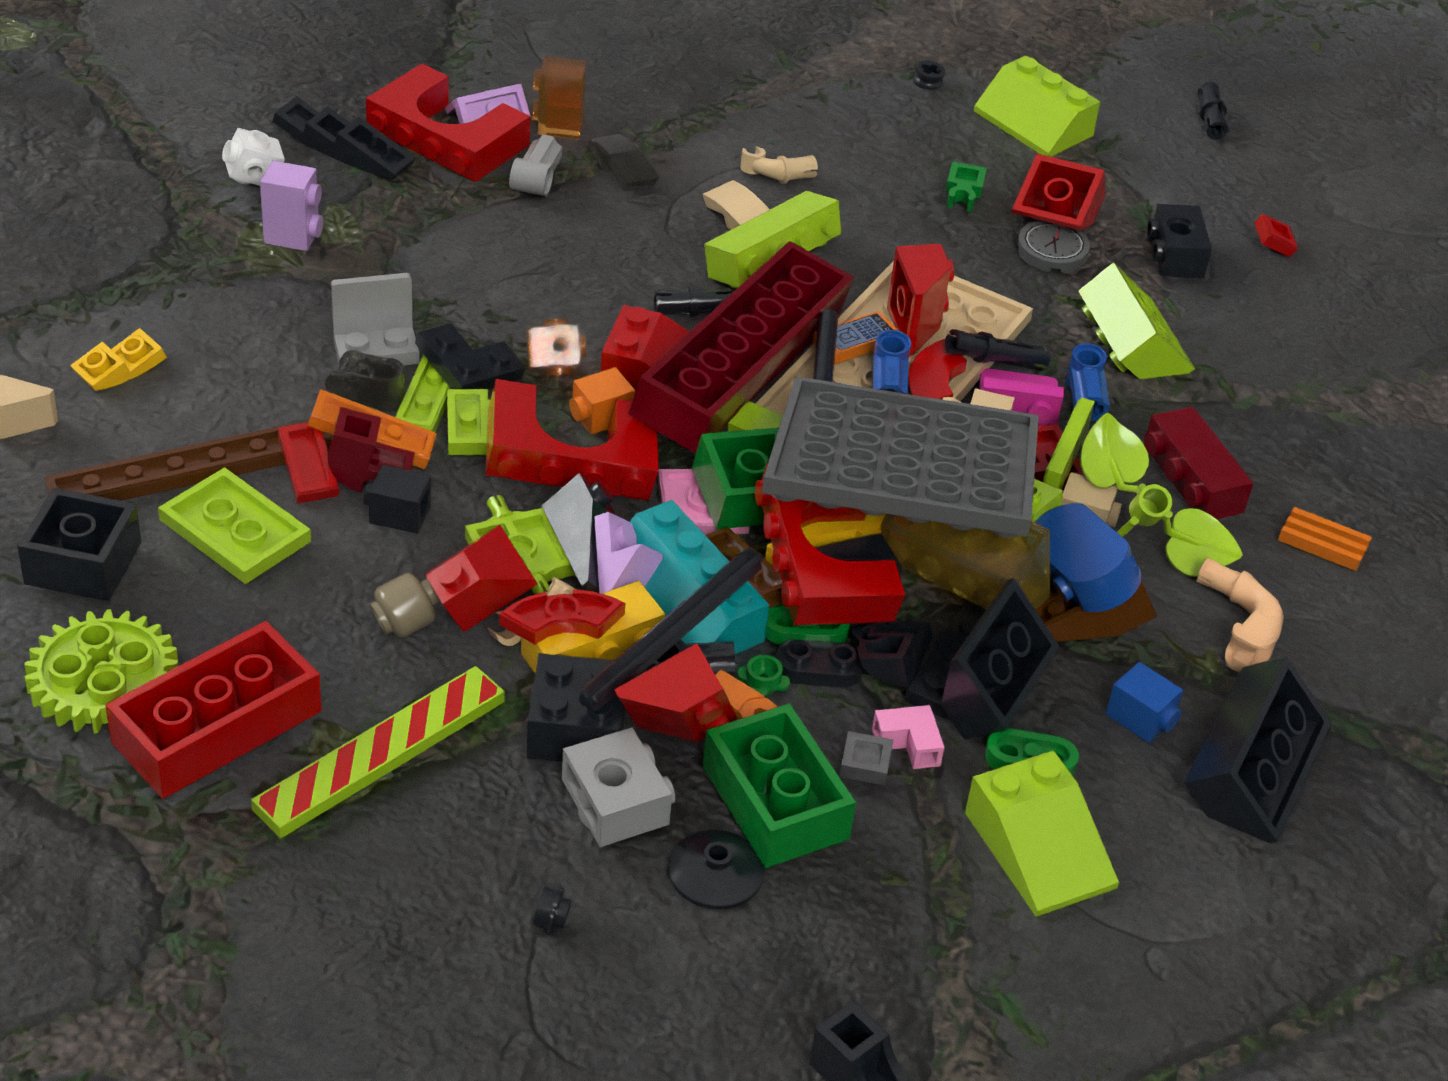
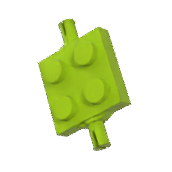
M497 495V501L492 496L487 501V507L490 509L493 517L483 522L465 526V540L469 545L498 525H501L538 583L531 588L534 595L547 592L549 588L547 582L552 581L553 577L562 579L575 575L543 508L526 512H511L501 495Z

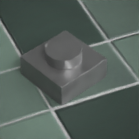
M848 731L839 777L885 786L893 739Z

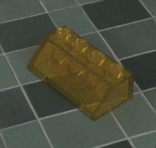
M886 514L881 523V533L899 560L902 568L985 609L989 607L1004 583L1011 578L1016 580L1035 610L1050 597V530L1032 521L1028 537L1017 535L1010 538L996 535L990 530L978 528L958 530L947 523L935 521L915 523L907 520L904 516Z

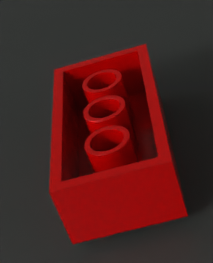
M264 621L105 704L110 740L114 747L145 781L164 799L322 712L320 673L267 621Z

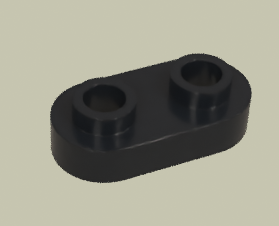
M789 640L782 643L776 651V659L781 662L783 667L782 675L787 676L790 679V683L845 688L857 684L862 678L863 667L857 648L849 644Z

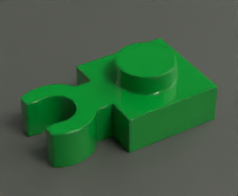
M952 161L945 192L949 193L947 200L948 208H953L955 202H964L967 204L966 211L971 212L974 209L975 198H981L987 171L986 167Z

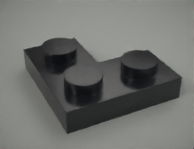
M451 323L420 331L415 341L417 347L451 389L494 387L496 379L506 381L522 379L526 369L525 365L505 341L472 350Z

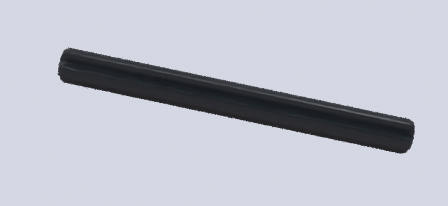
M746 548L584 685L579 690L580 704L587 707L591 712L601 709L617 695L614 689L639 676L762 569V555L755 553L752 548Z

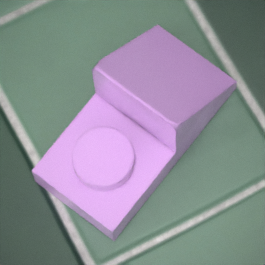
M610 512L594 516L599 593L603 594L638 580L645 587L661 563L663 554L643 544H637L633 523Z

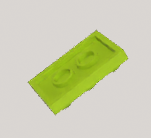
M225 467L158 507L159 520L244 584L249 583L312 542L310 528Z

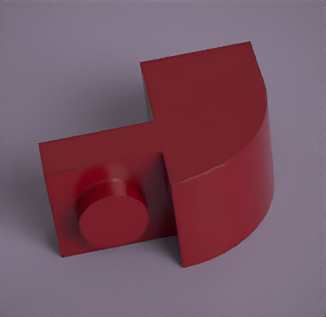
M340 407L328 452L329 468L340 483L361 493L364 481L375 480L382 465L411 471L414 452L376 442L381 423L380 417Z

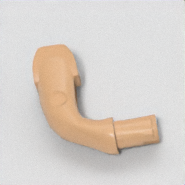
M1207 558L1199 571L1197 583L1224 593V595L1230 597L1231 602L1240 605L1251 614L1243 624L1237 622L1232 628V637L1225 652L1226 666L1240 673L1242 667L1269 661L1283 625L1284 615L1279 601L1249 572L1243 571L1240 573L1221 565L1211 558Z

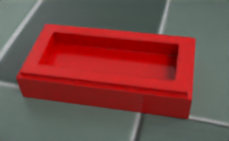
M308 422L278 427V438L297 504L339 496L337 480L328 465V449L323 432L307 426Z

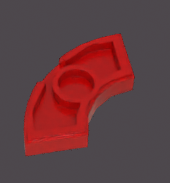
M945 339L929 345L915 357L911 364L908 375V394L943 400V397H953L949 382L955 376L965 372L967 360L960 355L948 354L944 346Z
M573 590V594L547 596V593L543 592L521 599L499 613V625L534 645L549 636L562 633H579L599 639L625 614L626 603L593 591Z

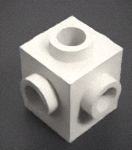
M237 128L232 140H228L225 143L222 152V159L225 161L229 177L241 184L251 183L260 186V180L272 160L285 161L279 140L269 137L258 130L248 131Z

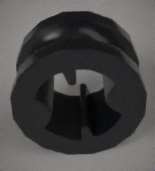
M928 60L921 61L916 65V73L913 77V82L916 86L928 90L938 89L942 86V79L946 73L942 65Z

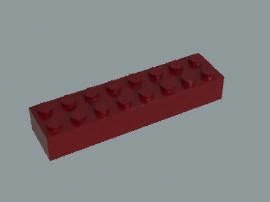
M789 241L640 377L628 414L677 442L680 446L696 453L701 434L721 432L747 401L751 402L813 341L814 332L818 331L819 315L823 310L830 309L838 315L841 313L854 276Z

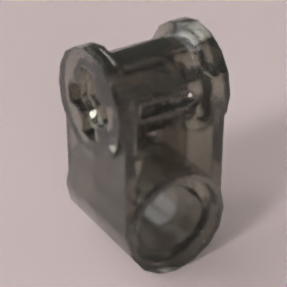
M349 350L340 358L339 368L328 375L325 386L328 392L364 406L386 412L399 409L406 394L404 366L399 360L394 358H383L357 350Z

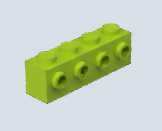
M805 191L704 244L708 278L737 289L789 241L807 251L826 245L827 241L841 234L839 200Z

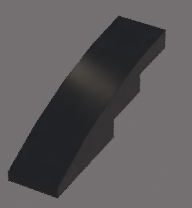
M297 96L277 110L272 121L301 142L327 156L362 171L386 178H396L412 165L416 158L362 118L358 117L350 123L328 106L321 112H318Z

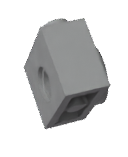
M633 727L563 748L562 781L578 808L580 820L590 829L599 847L669 825L671 804L675 803L673 785L667 776H661L655 766V758L651 747L647 743L642 744Z

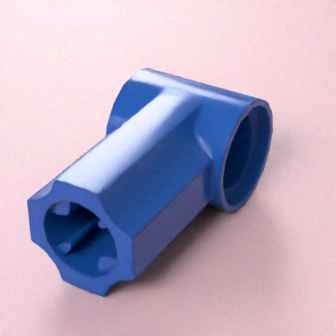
M886 330L877 336L871 368L873 373L872 389L908 394V364L911 340L905 333L897 330Z
M1082 343L1073 349L1065 383L1071 390L1073 409L1081 397L1095 401L1090 420L1095 422L1098 418L1108 413L1110 407L1104 372L1107 355L1101 347L1095 344Z

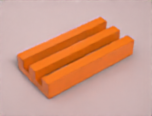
M1294 507L1286 520L1285 526L1281 529L1278 541L1357 571L1372 537Z

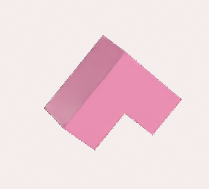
M930 705L875 710L872 726L874 736L893 739L892 749L906 748L913 769L941 766L945 747Z

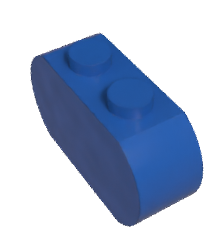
M1071 503L1055 507L1040 516L1029 529L1027 542L1035 557L1030 560L1031 566L1042 581L1046 582L1048 579L1052 581L1055 590L1065 602L1071 599L1085 612H1102L1121 605L1138 589L1142 574L1132 555L1128 541L1084 504Z

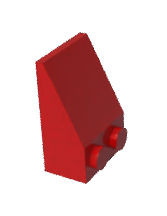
M623 305L602 350L601 372L616 367L636 392L640 377L690 331L662 313L646 310L641 307Z

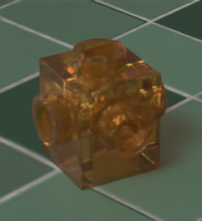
M558 318L544 320V326L530 327L526 331L529 371L547 370L548 376L571 375V368H576L581 364L580 358H586L585 334L578 333V324L568 325L567 319ZM553 342L561 346V353L554 350Z

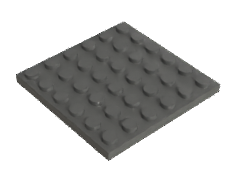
M795 376L764 475L762 493L773 495L774 498L781 501L800 499L816 502L824 508L834 509L843 506L860 509L863 513L872 516H880L886 513L904 516L907 520L915 523L935 521L947 523L958 530L978 528L993 531L996 535L1010 538L1017 535L1028 537L1032 515L1039 415Z

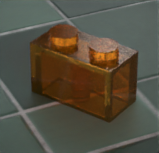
M544 56L541 70L535 69L533 90L539 91V99H534L532 120L538 121V135L580 139L585 108V60Z

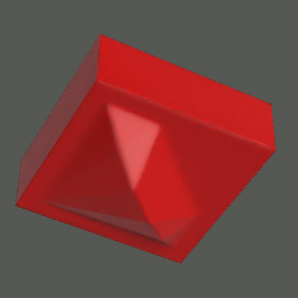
M1263 214L1254 222L1262 245L1288 257H1291L1298 249L1289 225Z

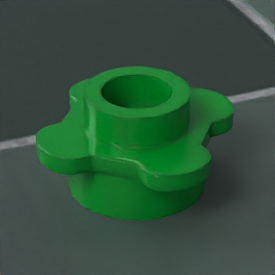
M757 655L751 658L747 666H741L737 672V677L740 681L745 682L749 687L764 695L765 698L774 691H786L790 685V679L782 675L783 667L781 662L770 655Z

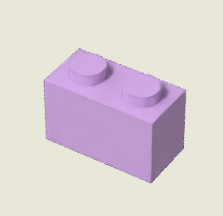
M272 160L260 180L264 243L308 251L314 238H319L323 229V216L318 214L322 187L317 184L316 168Z

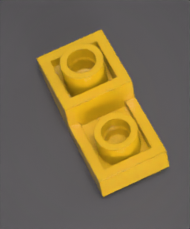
M139 328L112 349L104 342H101L70 366L94 391L120 385L147 372L164 361L167 356L162 347Z

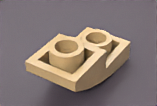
M734 180L703 193L706 207L722 213L726 226L729 229H734L770 210L752 191Z

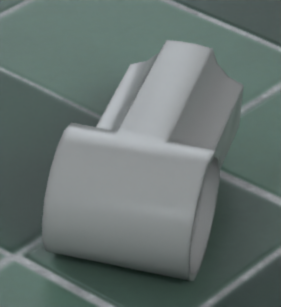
M542 134L541 138L533 140L524 158H516L512 164L509 177L510 189L547 197L551 189L554 170L562 158L563 146L559 145L555 138L549 135Z

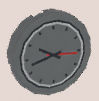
M1037 220L1027 224L1020 230L1017 246L1019 247L1018 253L1020 258L1031 267L1044 272H1051V268L1061 269L1060 273H1069L1080 269L1087 262L1090 242L1087 235L1080 230Z

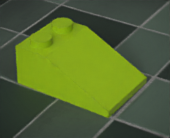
M1054 750L973 776L965 814L1036 917L1118 888V878L1080 787Z

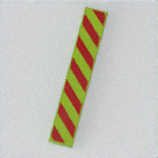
M474 666L252 798V811L281 839L505 702V691L477 666Z

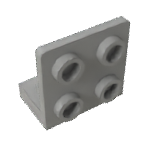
M409 273L337 279L331 282L333 338L340 372L419 364V349L415 344L416 338L412 322V279Z

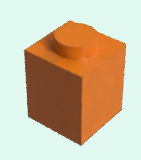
M616 367L574 380L573 398L569 401L571 414L577 422L580 421L591 435L608 430L616 399L633 401L635 390Z

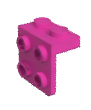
M989 368L984 369L980 374V390L1015 397L1012 411L1039 415L1038 426L1058 423L1064 387H1058V381L1055 378Z

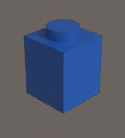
M1139 661L1114 683L1106 715L1150 743L1162 731L1168 733L1177 724L1182 713L1178 706L1183 689Z

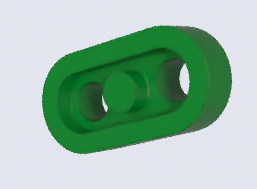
M782 603L769 608L764 636L769 641L779 645L789 640L845 643L849 636L850 623L793 625L790 610L785 608Z
M1007 728L1005 731L992 733L989 736L985 759L989 766L995 770L1054 750L1073 776L1077 767L1079 753L1075 745L1065 738Z

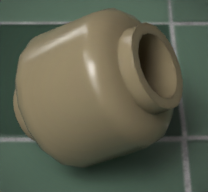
M406 572L377 587L374 592L375 601L370 604V607L386 635L393 633L398 638H406L434 622L435 610L433 605L440 602L428 579L420 582L415 575Z

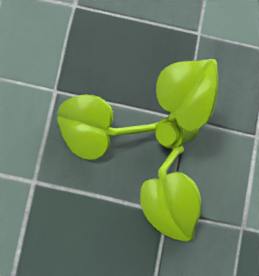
M1110 413L1104 414L1092 426L1084 440L1080 455L1081 468L1086 479L1093 486L1100 489L1109 488L1116 484L1121 492L1137 494L1129 505L1131 519L1117 531L1120 536L1124 537L1136 524L1146 527L1153 526L1162 519L1163 531L1171 537L1166 544V556L1177 571L1189 577L1199 576V571L1207 558L1227 566L1243 556L1238 543L1231 533L1217 519L1202 510L1193 508L1180 510L1174 516L1171 528L1170 518L1173 513L1170 509L1172 498L1166 488L1157 484L1148 486L1143 483L1139 486L1127 485L1140 480L1148 468V452L1142 441L1132 431L1120 424Z

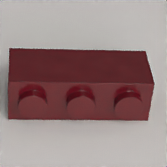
M1192 406L1151 415L1148 430L1144 436V446L1148 454L1155 459L1164 471L1166 478L1173 483L1182 495L1186 505L1189 508L1202 510L1215 519L1245 513L1253 482L1196 409Z

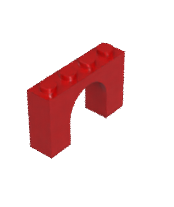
M424 64L418 65L366 98L367 123L392 141L473 182H477L530 146V116L505 103H501L482 117L468 123L445 124L429 119L449 105V76Z
M496 379L488 408L485 475L563 487L580 473L592 484L596 481L602 483L611 495L649 501L659 471L657 431L628 414L632 401L616 399L608 427V442L595 447L571 446L554 439L539 425L536 418V385Z
M767 462L762 480H757L755 485V499L757 505L763 507L765 515L764 534L767 539L772 541L774 549L772 555L773 568L776 573L781 575L783 583L781 590L782 603L785 608H789L793 625L894 622L905 597L895 560L844 561L835 559L817 550L807 540L802 530L803 527L817 522L864 521L867 514L863 513L860 509L843 506L834 509L824 508L816 502L800 499L781 501L774 498L773 495L762 493Z

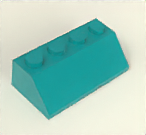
M673 500L639 512L630 521V523H633L637 544H643L663 554L661 563L645 588L664 611L665 616L730 562ZM747 581L681 640L685 644L734 641L735 654H738L765 642V627L768 620L769 603Z

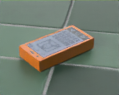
M880 311L838 324L834 365L874 352L877 336L883 331L897 329ZM818 331L814 332L813 343L815 345L817 342Z

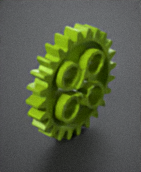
M107 609L103 618L96 619L93 612L88 611L86 621L79 622L75 617L71 616L69 617L70 627L65 629L56 624L52 626L54 637L40 635L38 637L40 648L29 649L30 661L24 664L26 676L24 677L27 693L31 696L33 707H41L43 718L55 715L56 726L59 727L72 720L75 732L80 731L86 723L92 724L93 732L98 733L102 724L108 723L105 704L178 667L179 662L177 648L172 646L171 635H162L160 624L148 627L146 616H142L135 622H132L130 611H125L119 619L113 618L111 609Z

